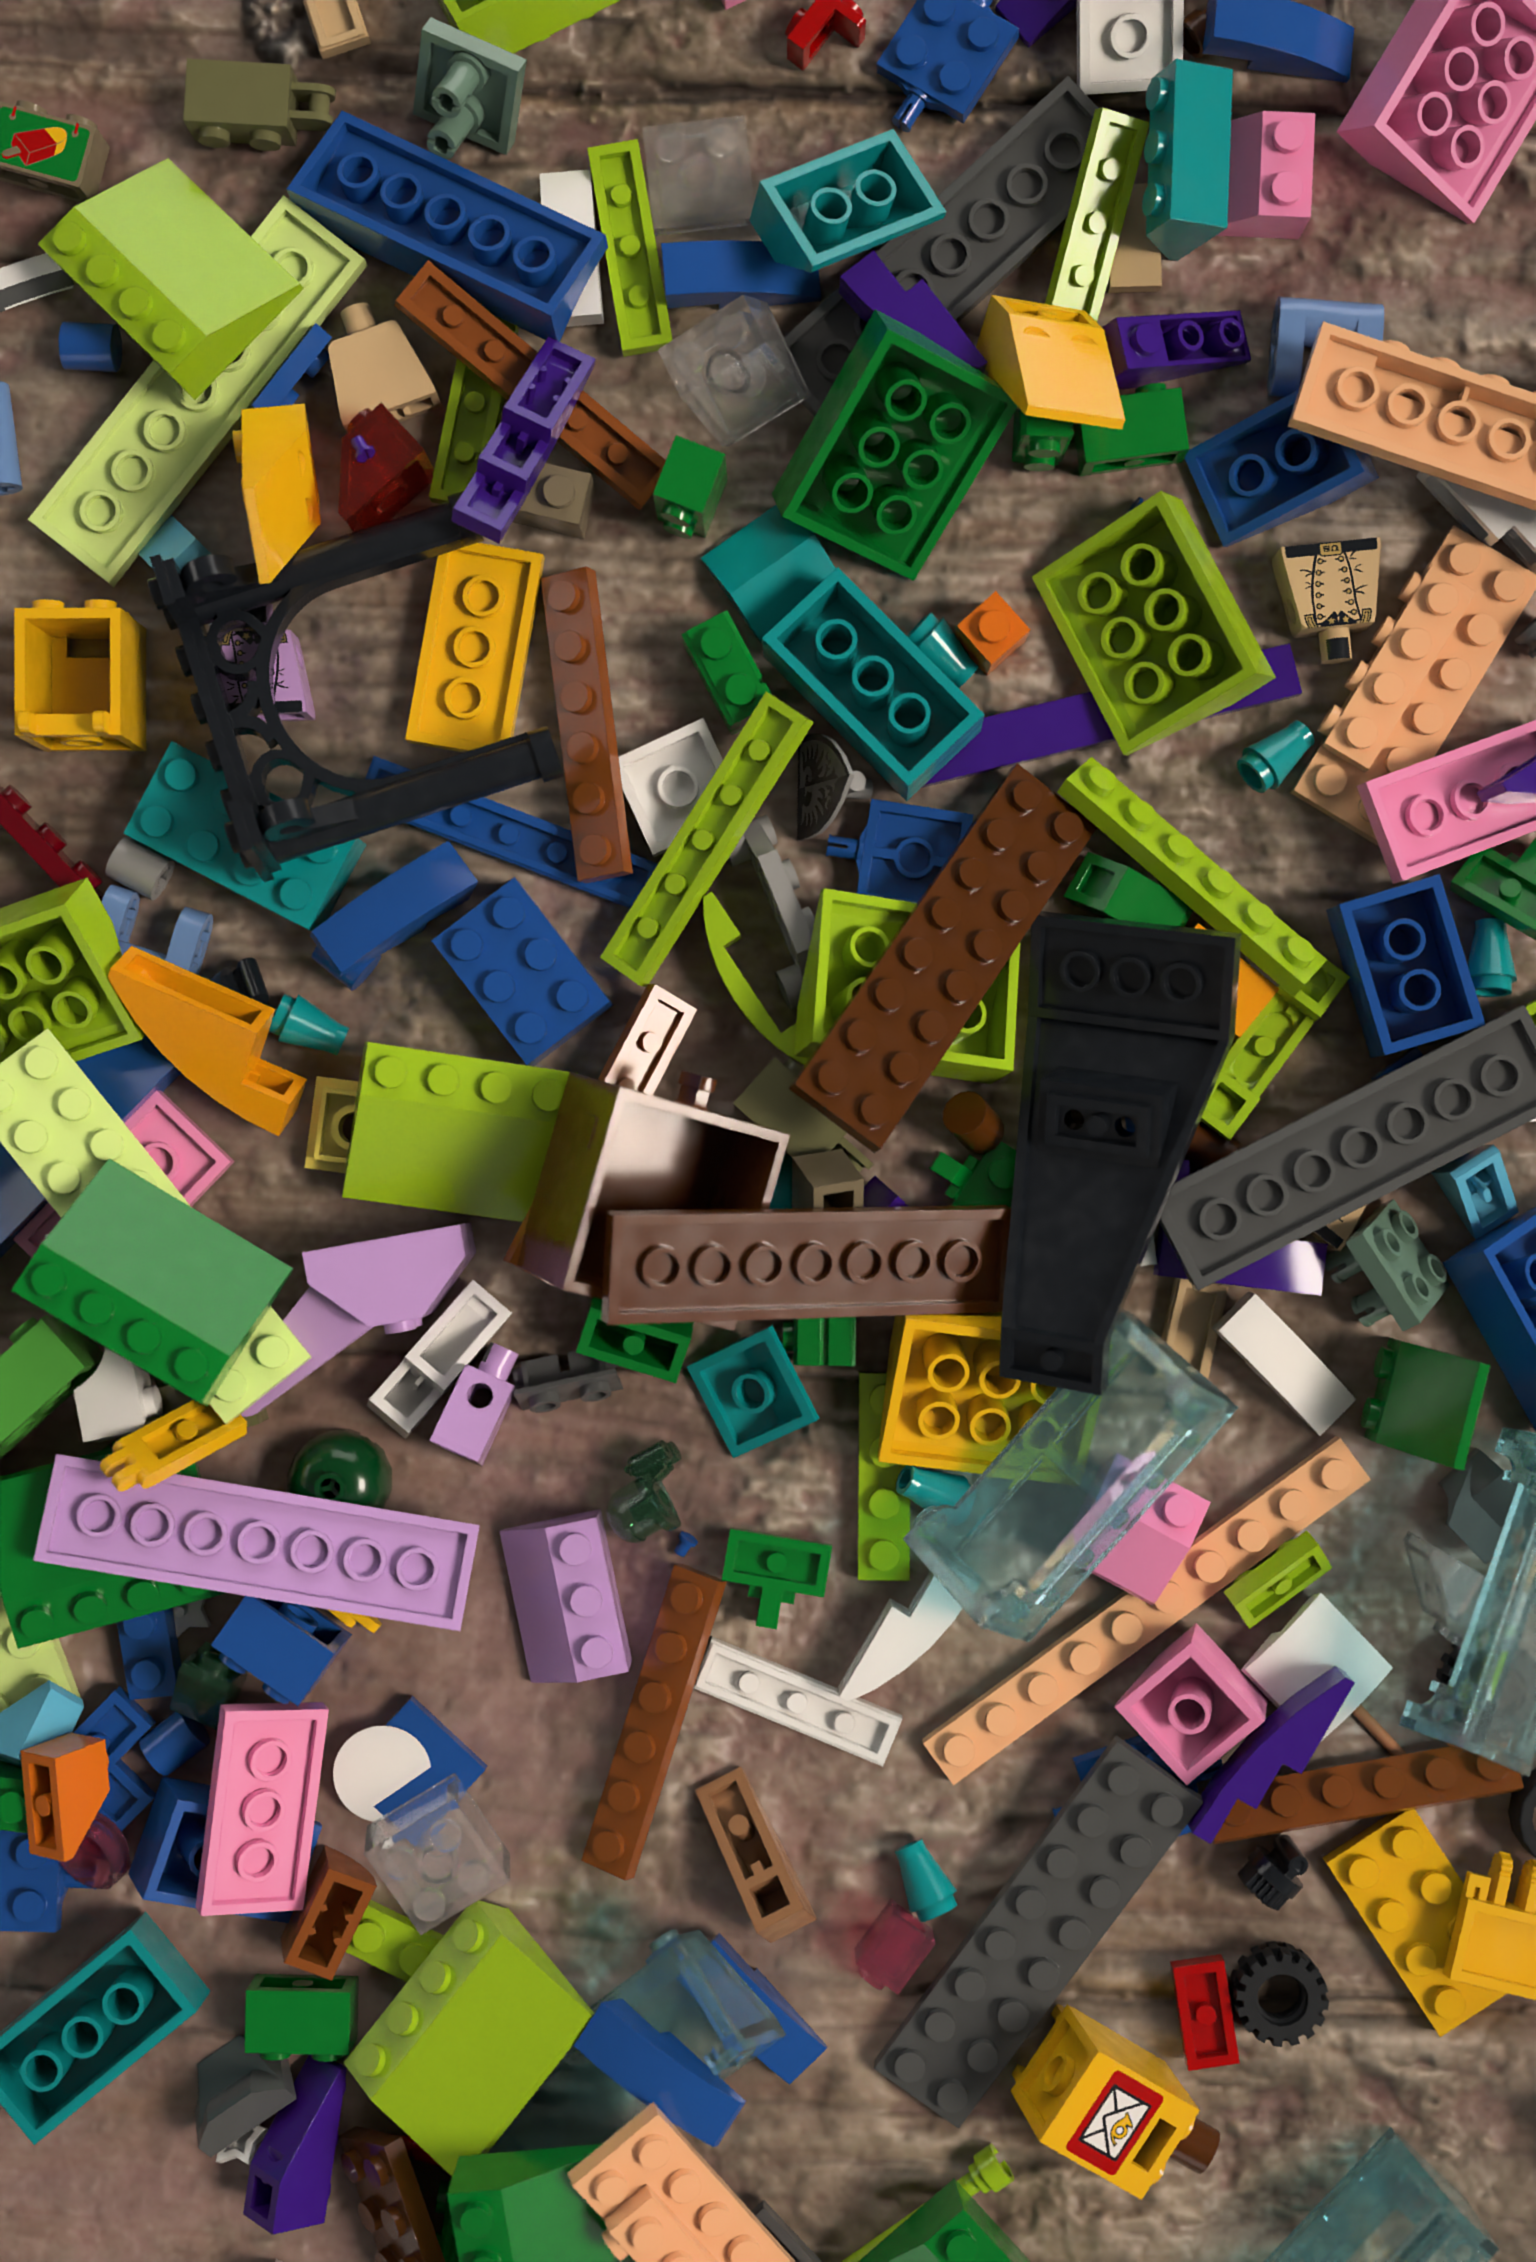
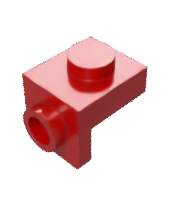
M815 0L808 10L803 7L800 8L792 17L785 31L787 36V59L804 71L833 31L858 48L865 39L866 19L863 17L864 15L860 7L853 0Z

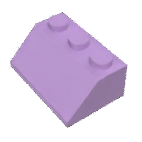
M601 1509L500 1530L531 1683H578L629 1672L632 1656Z

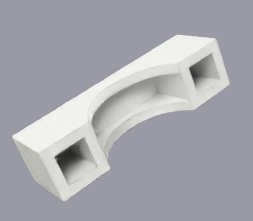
M105 1347L102 1360L93 1375L73 1390L83 1443L103 1442L125 1437L158 1419L163 1414L160 1391L156 1385L151 1386L149 1373Z

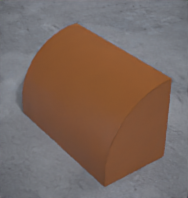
M324 1845L306 1884L303 1910L292 1912L290 1921L280 1937L284 1964L331 1981L333 1980L377 1887L374 1877L366 1868L349 1856Z

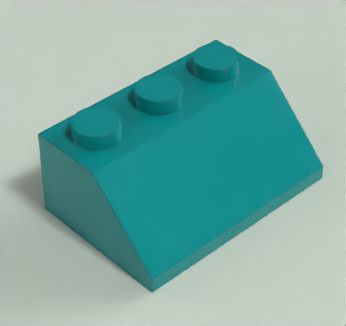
M1175 59L1151 78L1147 88L1146 107L1150 110V128L1144 146V159L1148 163V186L1143 195L1142 211L1146 216V236L1169 260H1180L1228 228L1233 69Z
M891 129L760 181L749 221L775 262L804 271L814 272L941 220L945 217L946 210L895 130Z

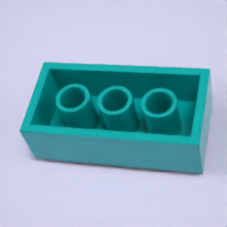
M838 567L762 637L763 657L906 801L981 732L985 714Z
M171 741L123 834L309 931L314 930L327 920L367 844L358 838L280 864L282 870L273 872L274 879L264 882L253 867L245 869L239 853L234 854L228 841L224 823L231 820L227 815L220 794V790L228 788L223 771L216 773L210 760ZM269 792V798L274 802L285 800Z
M146 1911L0 2031V2104L34 2145L196 2013L211 1992Z

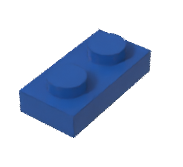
M315 323L291 355L276 371L273 378L258 397L254 399L249 406L250 409L293 405L299 394L292 388L304 373L313 378L327 362L329 352L324 347L332 337Z
M173 1608L117 1622L129 1700L175 1696L184 1691L185 1683Z

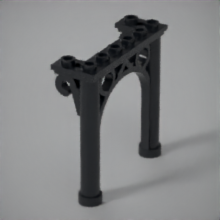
M464 491L447 496L448 502L299 549L271 583L259 584L256 563L234 567L232 558L224 554H210L198 557L184 565L181 570L173 558L163 560L160 554L150 557L156 576L147 579L152 598L157 609L163 610L170 630H179L183 645L175 647L176 655L185 677L193 676L198 692L190 694L191 703L200 725L208 723L213 740L205 742L207 754L216 773L223 771L228 788L220 790L225 810L231 820L224 823L228 841L234 854L239 853L245 869L253 867L264 882L274 879L273 872L282 870L280 865L282 863L540 778L545 783L564 777L548 726L394 776L380 779H356L334 773L310 759L290 738L279 716L273 688L274 664L281 639L294 617L313 599L326 592L484 541L483 536L451 521L453 507ZM281 601L266 625L248 612ZM211 624L207 634L205 625ZM236 628L249 629L260 639L255 655L251 660L243 664L228 662L222 650L224 637L228 632ZM220 673L231 680L247 681L248 690L245 699L233 710H231ZM261 709L265 717L266 723L261 718L257 717ZM250 734L258 736L270 748L268 752L262 754L254 763L252 772L239 735ZM279 745L282 750H273V748ZM288 765L303 773L302 787L296 798L274 802L269 798V792L266 789V779L272 769ZM318 785L347 796L320 806L311 807Z

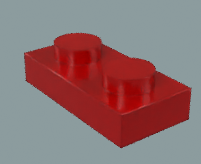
M1216 1954L1170 1961L1184 2059L1188 2071L1240 2064L1225 1961L1222 1955Z

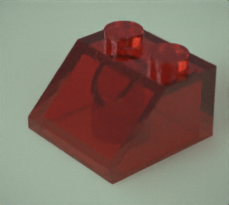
M382 403L373 410L367 408L358 413L348 424V433L342 437L338 513L351 532L391 520L432 483L434 468L425 450ZM359 435L364 438L367 445L373 446L376 451L371 459H367L363 463H359L355 459L356 451L351 444V440Z

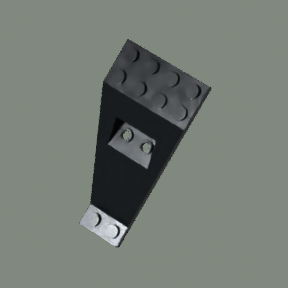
M1041 911L1031 925L1028 1019L1001 1322L999 1377L1099 1396L1107 1390L1110 1338L1235 1037L1241 933ZM1071 1110H1077L1083 1115L1084 1124H1078L1072 1119ZM1122 1117H1127L1133 1121L1135 1125L1134 1132L1128 1131L1123 1127L1121 1123Z

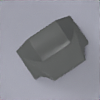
M1474 1448L1468 1454L1464 1471L1453 1469L1438 1483L1448 1497L1446 1524L1484 1564L1503 1557L1514 1560L1536 1541V1503L1504 1470L1480 1449Z
M244 2035L237 2036L197 2064L198 2100L195 2108L198 2148L210 2158L297 2099L289 2060H264L260 2058V2053H244Z

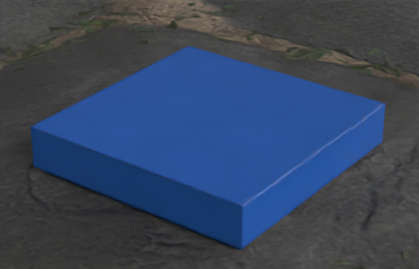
M412 1695L385 1726L402 1729L414 1736L427 1752L431 1767L373 1807L416 1845L478 1779L488 1765Z

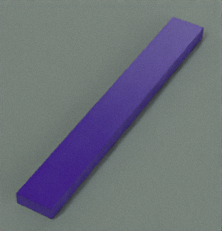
M1290 643L1262 650L1276 676L1274 680L1233 705L1204 719L1300 696L1302 690ZM1091 692L984 717L981 732L921 788L1014 766L1017 763L1023 764L1113 742L1116 739Z

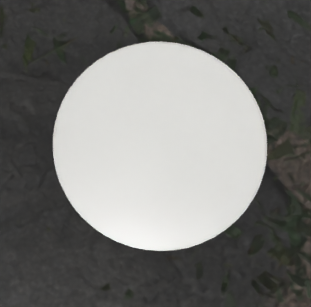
M373 1726L351 1736L339 1750L333 1768L334 1786L342 1803L358 1817L372 1822H390L374 1806L431 1768V1764L424 1747L408 1732L392 1726Z

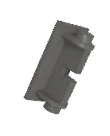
M576 1350L567 1352L570 1367L568 1371L561 1372L557 1354L521 1361V1367L512 1369L516 1390H513L514 1396L523 1411L530 1409V1411L535 1413L553 1411L561 1406V1402L579 1398L585 1402L600 1401L611 1396V1391L623 1389V1384L615 1369L618 1366L578 1354Z

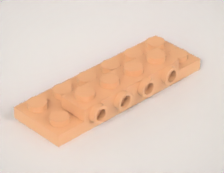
M1323 321L1318 329L1288 427L1536 511V391L1530 392L1512 386L1508 380L1498 375H1480L1462 369L1458 363L1448 358H1430L1412 352L1408 346L1398 341H1380Z
M1453 525L1446 533L1422 575L1414 571L1397 597V599L1404 602L1395 619L1387 616L1374 634L1371 643L1378 648L1368 663L1360 660L1348 677L1344 687L1351 692L1341 708L1334 704L1324 717L1317 730L1324 737L1290 793L1378 846L1357 786L1435 757L1536 590V574Z
M654 2102L649 2104L567 2173L572 2186L604 2220L607 2229L602 2233V2237L608 2248L620 2261L630 2255L635 2262H796Z

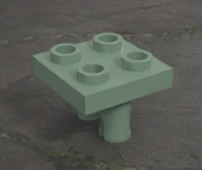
M430 17L421 30L413 108L414 115L435 124L427 135L429 137L427 140L429 151L448 160L455 155L464 139L468 138L507 155L515 143L527 59Z
M1394 1199L1377 1207L1345 1242L1346 1245L1341 1251H1330L1326 1254V1270L1329 1271L1335 1267L1338 1269L1330 1275L1336 1283L1340 1284L1346 1281L1347 1278L1364 1271L1373 1285V1289L1361 1295L1359 1294L1351 1300V1306L1355 1315L1366 1310L1367 1314L1358 1319L1366 1327L1392 1314L1401 1330L1405 1331L1421 1323L1450 1286L1443 1264L1435 1255L1429 1254L1418 1237V1228L1414 1219L1409 1213L1401 1210Z

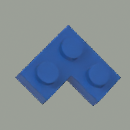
M121 1686L115 1689L73 1732L102 1738L106 1741V1752L109 1758L108 1775L110 1791L96 1818L116 1837L156 1795L121 1760L156 1723L135 1700H129L128 1693Z

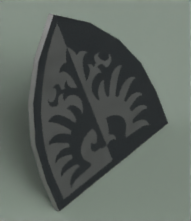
M824 734L806 735L798 747V841L811 839L823 833L836 818L846 798L870 799L873 793L872 780L865 778L864 774L858 770L852 771L846 754L837 742Z

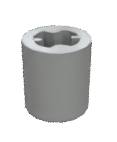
M125 836L114 848L106 865L105 875L154 901L166 888L174 871L175 861L137 840Z

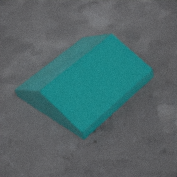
M774 505L701 557V561L760 643H762L764 635L836 569L816 535L812 531L782 517L777 505Z
M772 1325L740 1338L687 1366L733 1458L819 1419Z

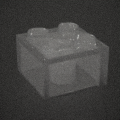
M455 1772L366 1827L364 1855L420 1935H423L510 1881V1852Z

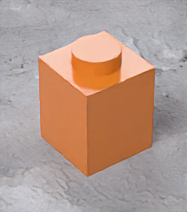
M995 591L956 626L954 634L970 658L987 676L1026 641L1030 628Z

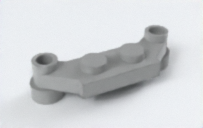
M764 815L751 821L727 862L731 867L749 860L753 863L794 965L775 972L776 980L785 1003L790 1010L798 1007L815 918L809 907L803 909L800 907L794 892L795 889L800 888L796 871L789 859L781 861L777 849L773 847V845L778 843L776 833L769 817Z

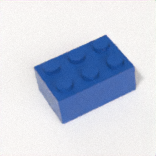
M1440 874L1341 903L1326 910L1344 972L1350 976L1347 982L1370 1058L1389 1055L1485 1025Z
M515 877L431 940L527 1066L534 1067L614 1005Z

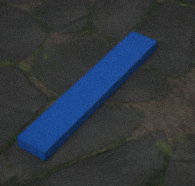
M373 756L365 779L386 778L410 771L411 769ZM484 797L405 823L628 909L632 907L658 865L656 862L631 853L633 874L592 883L577 881L571 830Z

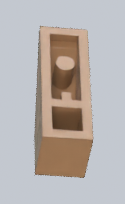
M739 1767L696 1789V1794L756 1933L768 1942L773 1943L817 1920L797 1873L743 1768Z

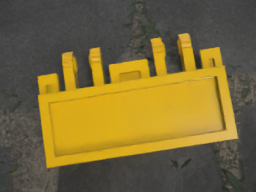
M1499 1851V1853H1494V1857H1492L1491 1867L1487 1876L1470 1871L1466 1872L1443 1974L1451 1980L1536 2000V1860H1525L1521 1876L1519 1877L1514 1903L1506 1902L1511 1874L1513 1873V1860L1510 1853Z

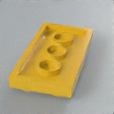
M476 543L437 556L405 737L408 743L465 753L513 737L545 560L543 554Z
M1416 1810L1388 1814L1322 1857L1440 2037L1508 1994L1451 1980L1443 1974L1464 1883Z

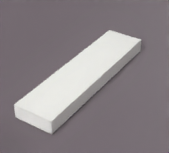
M713 1636L704 1654L694 1685V1689L882 1767L903 1719L901 1714L860 1697L846 1702L839 1697L838 1688Z

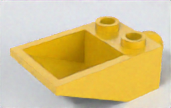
M991 295L976 348L987 361L985 369L988 372V377L1000 385L1020 410L1029 416L1122 430L1125 416L1104 329L1084 310Z
M305 403L241 409L242 430L233 431L237 463H242V495L245 510L247 511L259 584L271 583L321 524L320 498Z

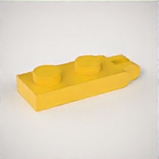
M192 1400L119 1439L113 1445V1453L101 1461L99 1468L106 1477H112L111 1483L119 1492L126 1491L138 1483L142 1488L147 1489L247 1434V1421L240 1414L227 1425L210 1404L205 1406Z

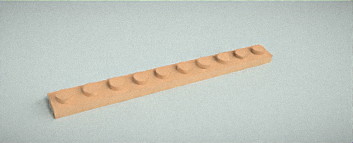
M1338 1436L1333 1437L1194 1539L1190 1550L1155 1604L1150 1605L1123 1591L922 1738L923 1745L954 1786L1223 1589L1240 1574L1253 1567L1281 1544L1291 1539L1371 1480L1342 1439Z

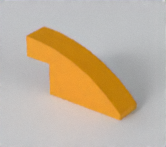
M130 946L110 968L108 979L136 1024L155 1047L186 1078L211 1098L243 1119L279 1137L298 1109L307 1079L260 1058L276 1009L134 946Z

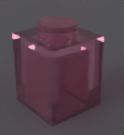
M890 1899L854 1948L856 1964L859 1966L858 1973L873 1987L882 1990L887 1986L898 1995L934 1947L933 1929L924 1922L920 1923L916 1916L893 1899Z

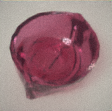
M100 1812L97 1813L73 1859L66 1862L59 1861L64 1870L83 1885L97 1889H110L131 1867L129 1848L124 1835L115 1823Z

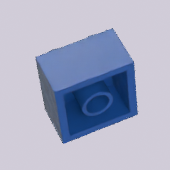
M245 1596L211 1646L221 1652L219 1659L230 1669L241 1674H245L248 1671L264 1682L262 1689L270 1697L283 1704H288L291 1701L296 1706H299L319 1683L352 1634L314 1607Z

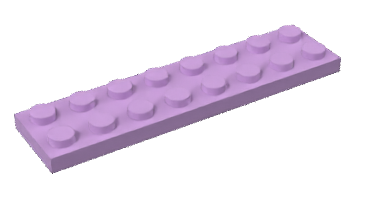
M56 1454L33 1561L461 1631L480 1525L174 1474L147 1489L142 1488L138 1483L126 1491L119 1492L111 1483L112 1477H106L100 1470L99 1465L101 1461Z

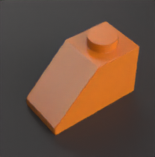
M72 1732L20 1751L29 1852L33 1855L62 1862L73 1859L110 1791L108 1775L109 1758L106 1752L105 1739Z

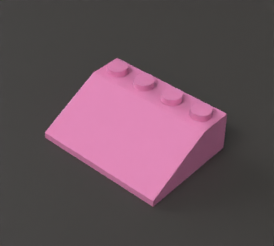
M1415 0L1338 128L1337 133L1370 165L1465 223H1475L1536 121V0Z

